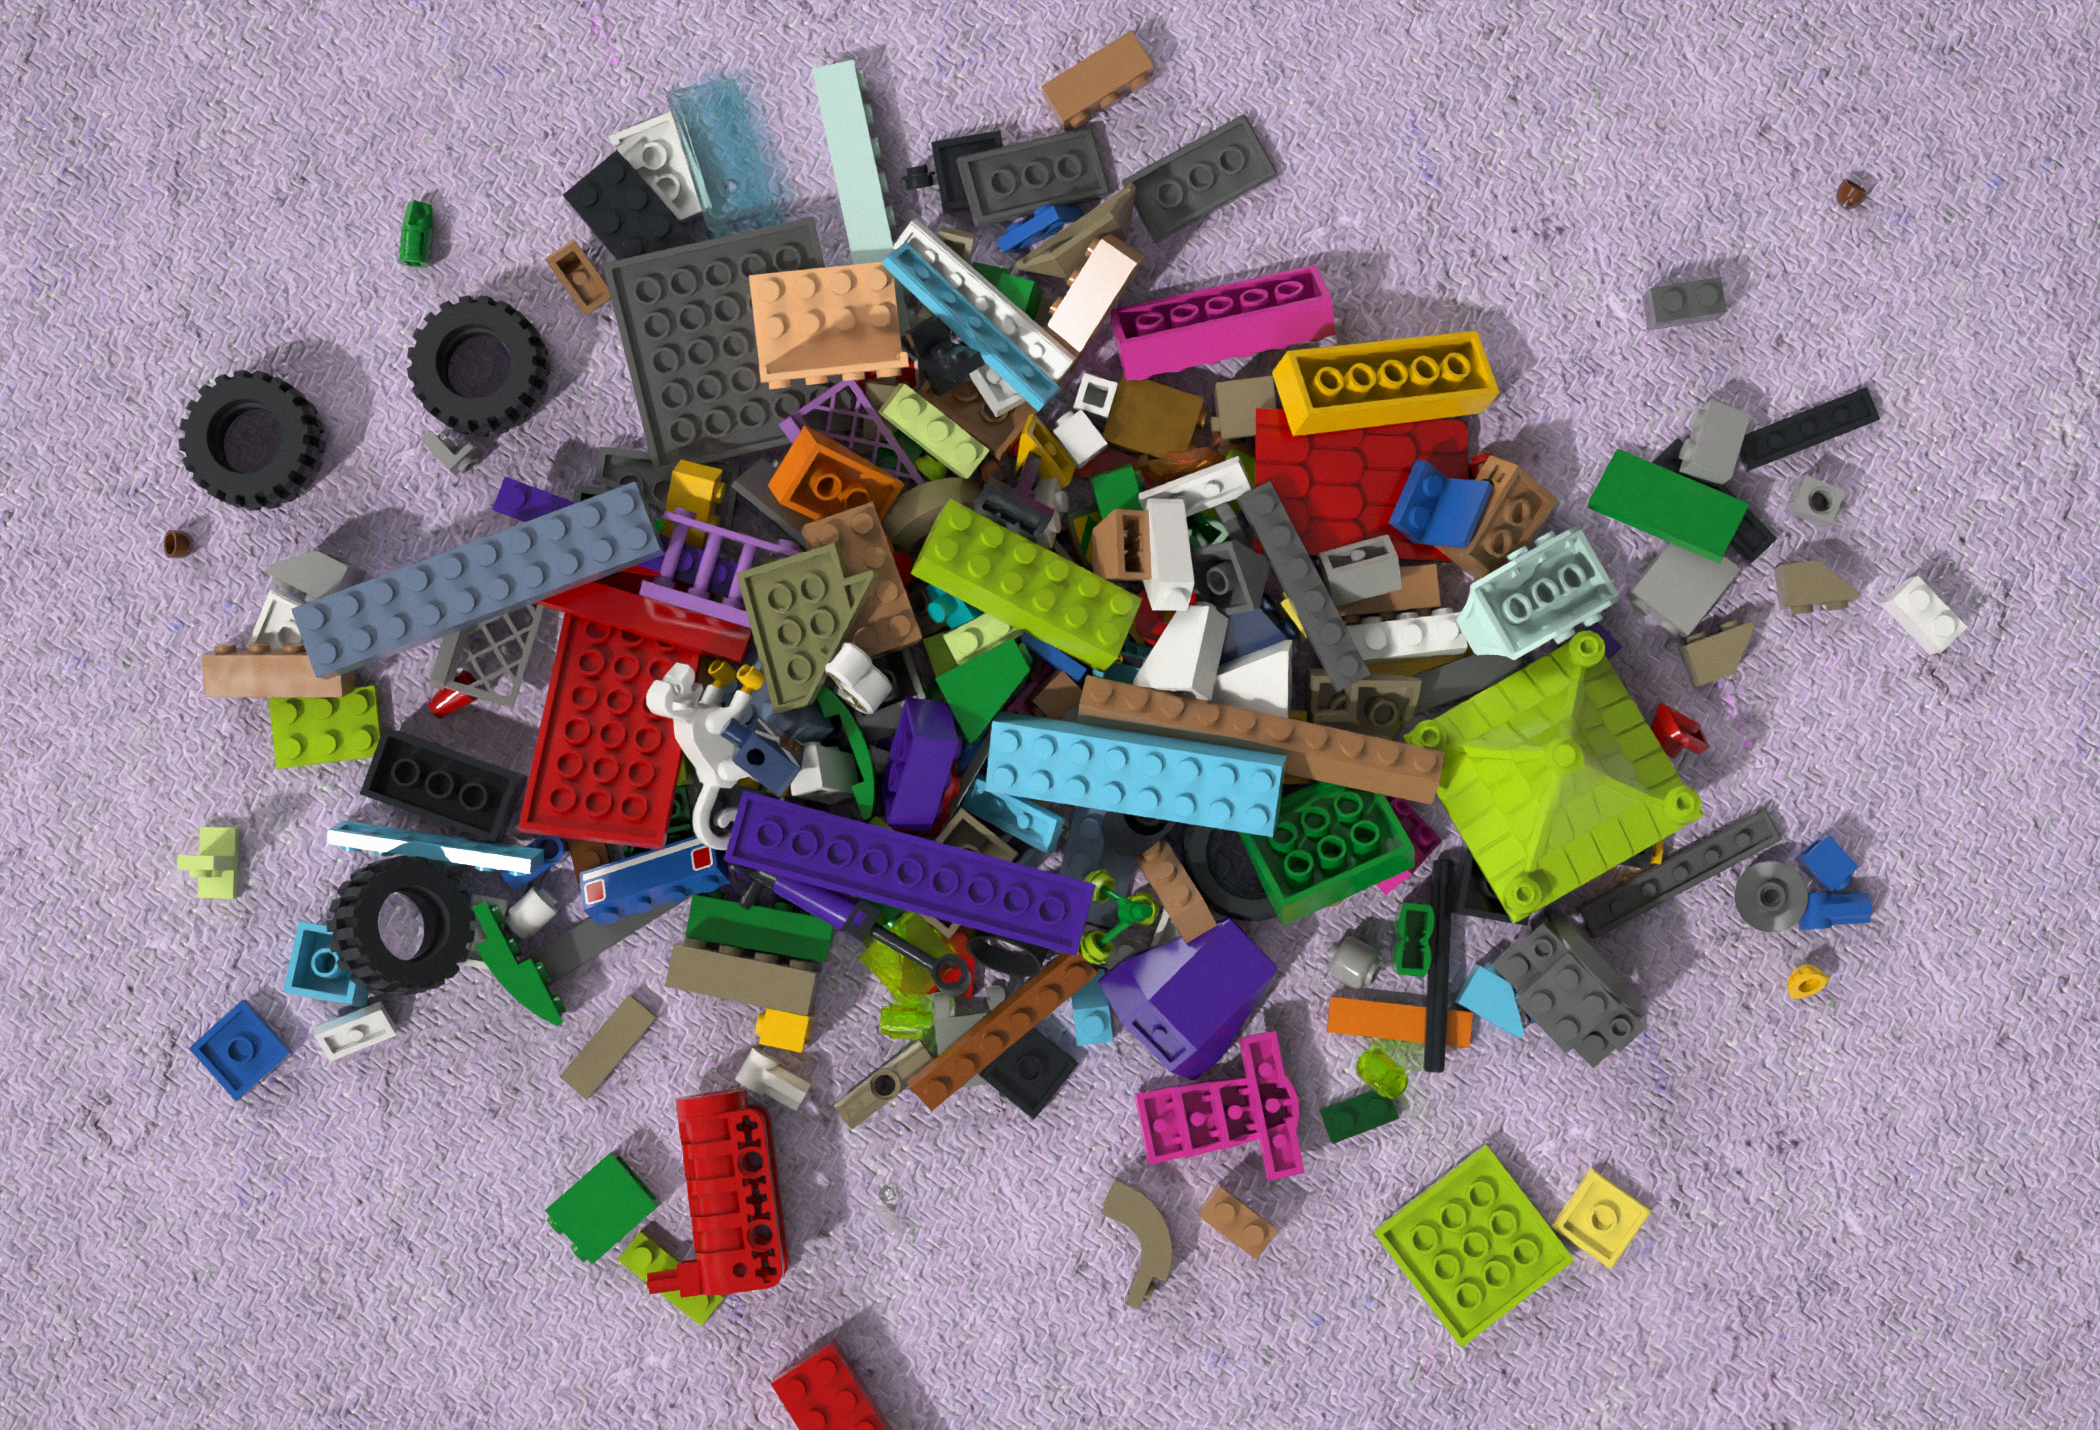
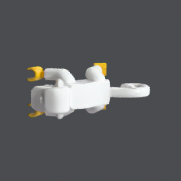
M717 659L708 668V673L715 681L712 685L707 686L701 701L698 702L703 690L702 684L694 682L695 672L689 665L676 663L666 673L662 681L656 680L653 682L646 696L647 706L651 713L673 719L675 738L683 752L696 767L698 780L703 783L702 791L693 811L692 824L696 837L709 848L727 850L732 830L724 836H716L709 825L710 813L719 789H731L737 782V785L758 789L760 782L732 761L735 745L720 736V732L731 717L742 723L753 699L751 693L761 688L765 682L764 676L755 666L750 667L747 664L743 665L736 675L735 670L727 661L721 662ZM737 677L744 686L741 691L736 690L729 707H719L718 705L724 695L723 686L729 685ZM789 786L782 794L783 796H787ZM768 788L766 789V792L773 793ZM725 807L719 810L714 816L713 823L721 828L727 827L731 821H733L734 825L738 808Z

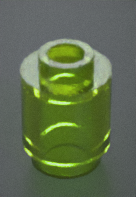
M891 1003L890 1006H882L880 1017L881 1035H889L890 1039L924 1040L925 1033L932 1032V1011H926L925 1004Z
M1374 1048L1365 1051L1357 1060V1077L1381 1097L1395 1099L1407 1088L1409 1080L1407 1075H1405L1404 1068L1381 1049Z

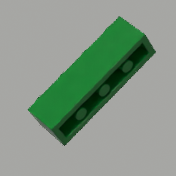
M720 891L703 892L702 895L695 894L692 897L685 934L687 938L829 962L835 928L809 912L807 914L793 912L794 905L773 901L772 908L759 906V898L756 899L750 910H746L738 905L742 895H738L737 901L723 899L724 892Z

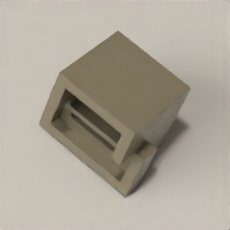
M1273 376L1215 383L1213 396L1216 417H1211L1210 420L1211 439L1221 437V444H1229V439L1255 436L1256 408L1277 409Z

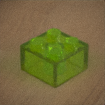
M905 912L888 929L937 959L945 954L959 956L918 913ZM878 940L858 957L907 1010H910L936 985L932 976H930L931 971ZM953 968L947 969L944 972L942 978L945 975H947Z

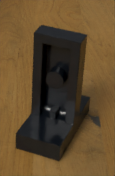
M933 315L904 332L933 393L937 396H941L969 379L968 374L985 365L980 351L951 342L940 316Z
M1029 451L1015 473L1011 486L990 476L975 500L972 510L1037 543L1055 511L1034 499L1036 495L1034 490L1042 477V473L1038 471L1042 457Z

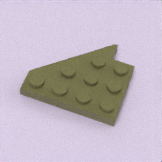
M840 543L825 545L736 573L774 715L814 703L828 675L825 670L826 664L831 663L840 652L879 576L878 570H870L849 577Z

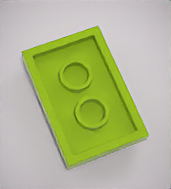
M378 686L357 687L355 691L344 697L269 698L276 769L373 758L382 734Z

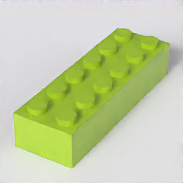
M951 498L937 515L910 573L1037 640L1054 646L1064 654L1101 673H1104L1118 658L1142 601V598L980 515Z

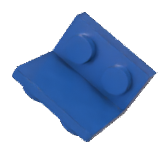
M1416 460L1389 524L1416 544L1466 548L1493 485L1488 481L1446 478L1429 462Z

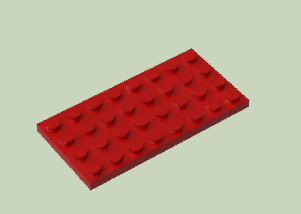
M633 566L594 582L640 595L639 592L643 580L653 583L654 577H659L660 573L642 566ZM673 578L672 582L676 583L674 590L688 593L689 587L693 588L692 585ZM708 592L710 593L708 600L714 601L715 594ZM565 613L518 826L519 830L522 833L664 850L684 752L675 738L673 719L651 713L647 706L646 696L653 682L656 680L662 681L666 673L676 663L689 665L695 672L694 682L697 683L703 654Z

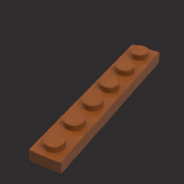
M1078 951L1077 956L1062 953L907 1081L910 1089L933 1111L1098 973L1082 956L1080 951Z

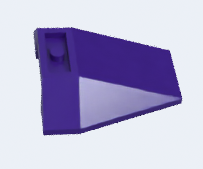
M1230 916L1216 921L1217 926L1188 943H1185L1182 936L1128 956L1098 980L1099 986L1121 1023L1169 1072L1195 1081L1221 1060L1278 970V966Z

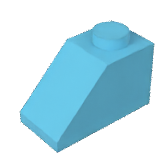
M1487 962L1484 968L1474 964L1454 1002L1521 1039L1525 1032L1517 1003L1515 1002L1512 985L1502 979L1503 976L1492 964Z
M1096 969L1098 974L1071 996L1077 1046L1113 1042L1108 999L1098 984V980L1105 975L1104 969Z

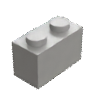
M1711 399L1701 409L1696 408L1689 422V427L1692 428L1690 439L1685 441L1680 451L1679 458L1683 461L1679 473L1719 488L1732 478L1751 415L1714 399Z
M1388 534L1319 553L1324 586L1335 607L1403 589L1398 555Z

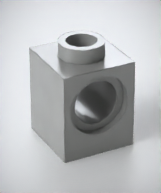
M1804 475L1797 479L1784 512L1824 528L1833 524V521L1838 522L1846 506V502L1842 501L1846 491L1809 475ZM1813 494H1818L1824 499L1825 508L1823 511H1817L1812 506L1811 498Z

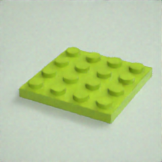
M1486 1144L1372 1231L1461 1348L1575 1261Z

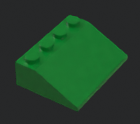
M1318 781L1281 798L1278 826L1273 837L1239 832L1267 897L1283 926L1415 867V848L1385 795Z

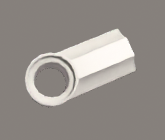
M756 1048L751 1049L735 1078L738 1083L761 1095L765 1093L795 1111L800 1107L812 1085L809 1081L780 1066V1062L772 1056Z

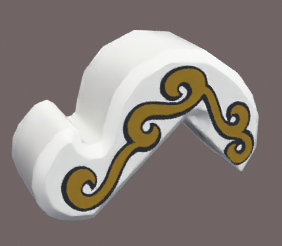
M844 643L841 651L832 662L827 663L825 666L826 673L837 684L833 693L846 704L862 713L873 714L892 690L889 679L872 664L871 658L853 643Z

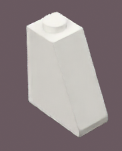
M1148 498L1145 511H1149L1152 579L1143 580L1151 608L1152 610L1187 611L1194 586V575L1183 499Z
M1196 602L1195 606H1188L1187 611L1177 610L1134 678L1132 685L1211 701L1229 618L1218 612L1215 605L1207 602Z
M1283 640L1219 665L1210 702L1289 718L1292 700V640Z

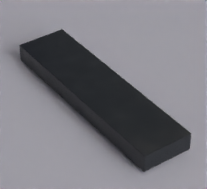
M1865 387L1745 434L1739 455L1746 472L1874 423L1880 420L1868 388Z
M1676 438L1651 462L1737 498L1724 484L1716 488L1679 473L1683 461L1679 458L1684 444L1679 438ZM1748 509L1730 545L1748 564H1751L1777 538Z

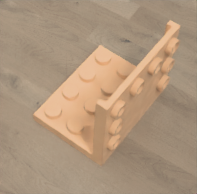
M883 262L749 275L761 383H768L770 390L791 387V380L805 379L806 385L828 383L827 376L842 375L843 381L865 379L864 372L876 371L877 378L901 375V368L909 367L907 352H902L894 276L882 265Z

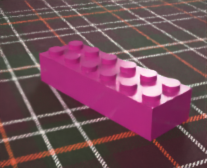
M1316 264L1112 309L1110 313L1115 346L1126 381L1133 379L1145 380L1156 374L1181 372L1192 366L1201 364L1213 365L1224 359L1238 356L1249 357L1256 352L1269 349H1285L1292 344L1306 341L1317 342L1325 337L1336 335L1332 299Z

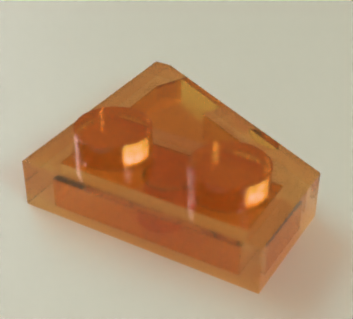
M1204 447L1195 448L1190 451H1169L1164 459L1152 460L1148 454H1142L1138 458L1136 468L1158 484L1163 485L1226 460L1210 448Z

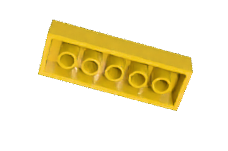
M1478 331L1287 351L1272 372L1293 436L1480 414L1500 393Z

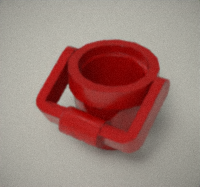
M1662 702L1659 704L1650 729L1667 756L1675 759L1683 748L1700 755L1709 748L1701 725Z

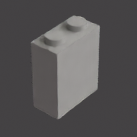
M1667 542L1625 595L1632 600L1630 605L1637 612L1644 616L1650 614L1660 622L1658 627L1665 634L1672 638L1676 636L1684 638L1689 636L1741 568L1725 556L1719 564Z

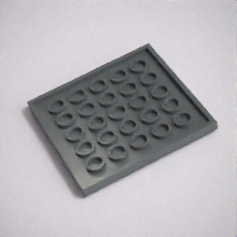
M813 217L603 263L654 475L673 471L681 459L704 464L791 443L779 426L780 422L843 380L842 375L827 376L828 383L806 385L805 379L791 380V387L770 390L769 384L761 383L749 275L825 268ZM849 385L837 392L834 407L855 411L857 400ZM831 397L821 404L830 406ZM812 409L803 416L811 428L826 431L829 411ZM833 412L830 432L836 433L852 429L854 416ZM858 417L856 428L862 427L861 417Z

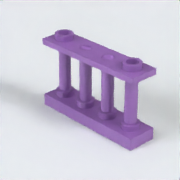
M676 507L674 513L664 511L662 518L675 523L659 577H654L653 583L643 580L639 594L751 629L747 611H743L745 604L741 603L743 597L736 573L752 568L758 548L778 554L777 560L803 553L799 551L800 545L784 539H779L777 545L695 520L697 514ZM693 528L709 533V537L693 588L689 587L688 593L674 590L676 583L672 581L688 529ZM723 538L742 543L744 546L728 598H724L722 604L708 600L710 593L707 590Z

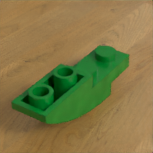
M487 899L473 906L472 908L488 938L475 947L495 978L510 995L528 1010L555 1026L562 1024L565 1021L562 1014L566 1013L567 1009L558 993L551 994L546 982L551 980V977L542 961L536 963L533 957L521 963L519 962L517 957L522 955V952L513 935L506 937L501 927V924L506 921L497 903L490 905Z

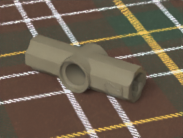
M919 1039L833 1105L844 1122L853 1129L909 1087L907 1081L935 1058ZM881 1075L891 1076L895 1081V1090L889 1094L881 1093L876 1086L877 1078Z

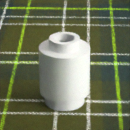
M532 887L508 910L509 915L505 918V921L522 939H526L529 935L534 936L558 913L555 907L558 900L547 888L542 887L539 890L536 887Z

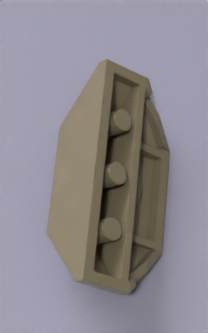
M1130 183L1021 258L1015 265L1023 272L1068 280L1077 267L1082 269L1089 258L1085 256V252L1096 237L1101 240V238L1111 233L1123 242L1127 241L1136 187L1133 183Z

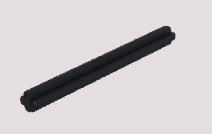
M1445 859L1434 860L1432 863L1431 907L1434 913V928L1429 938L1431 964L1427 973L1423 1062L1424 1071L1430 1073H1442L1445 1070L1454 867L1452 861Z

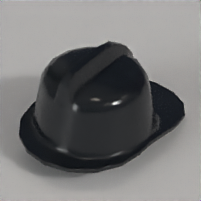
M1107 811L1102 822V833L1107 845L1115 852L1126 856L1142 854L1150 849L1177 822Z

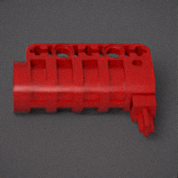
M747 1088L712 1091L676 1098L696 1259L680 1261L677 1264V1269L647 1273V1289H649V1294L680 1290V1296L683 1298L697 1295H724L774 1287L786 1274L790 1266V1257L772 1120L769 1111L760 1104H749ZM750 1117L751 1121H757L758 1127L753 1129L752 1125H746L745 1119ZM747 1137H752L753 1141L747 1143ZM751 1151L761 1155L763 1166L752 1164L749 1159ZM765 1175V1182L760 1181L759 1177ZM759 1188L760 1194L767 1195V1200L762 1202V1197L759 1195L755 1196L754 1190ZM757 1208H762V1212L760 1214H757ZM759 1224L769 1226L773 1236L771 1238L762 1236L758 1229ZM774 1248V1254H769V1250ZM768 1260L769 1266L776 1267L777 1272L772 1273L771 1268L764 1267L763 1263Z

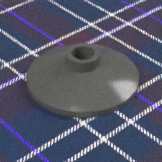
M1763 861L1749 867L1740 876L1735 888V904L1740 916L1747 924L1764 932H1780L1792 927L1801 919L1808 904V890L1802 876L1791 866L1779 861ZM1769 889H1774L1778 892L1779 899L1777 902L1770 903L1767 901L1765 895Z

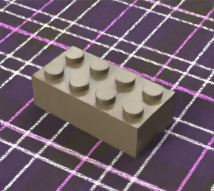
M684 938V942L673 945L665 987L805 1016L810 1015L814 1011L822 970L814 969L815 962L794 958L788 964L779 962L780 955L759 951L755 952V956L744 955L745 948L724 944L720 945L719 949L709 947V941L693 938Z

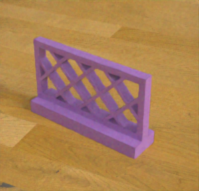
M841 380L802 408L784 418L779 424L792 444L805 425L825 436L849 441L848 449L851 451L854 442L873 445L874 451L871 463L874 465L876 463L878 447L893 449L898 456L896 470L884 467L879 468L895 475L897 479L899 476L912 478L918 486L926 483L856 380ZM848 385L857 396L855 411L834 407L837 392ZM831 397L830 406L821 404ZM860 404L863 405L868 413L859 412ZM812 409L829 411L826 431L811 428L803 416ZM833 412L854 416L851 435L830 432ZM858 417L871 419L878 427L876 440L855 437ZM881 433L884 435L888 443L880 441ZM901 461L908 472L900 471Z

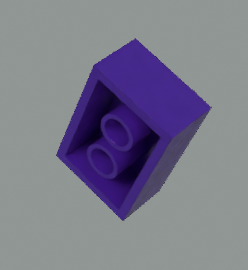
M906 697L879 785L888 827L930 833L934 819L938 820L941 816L943 790H948L952 779L951 765L953 759L959 758L962 746L961 738L957 737L956 719L952 718L948 703Z

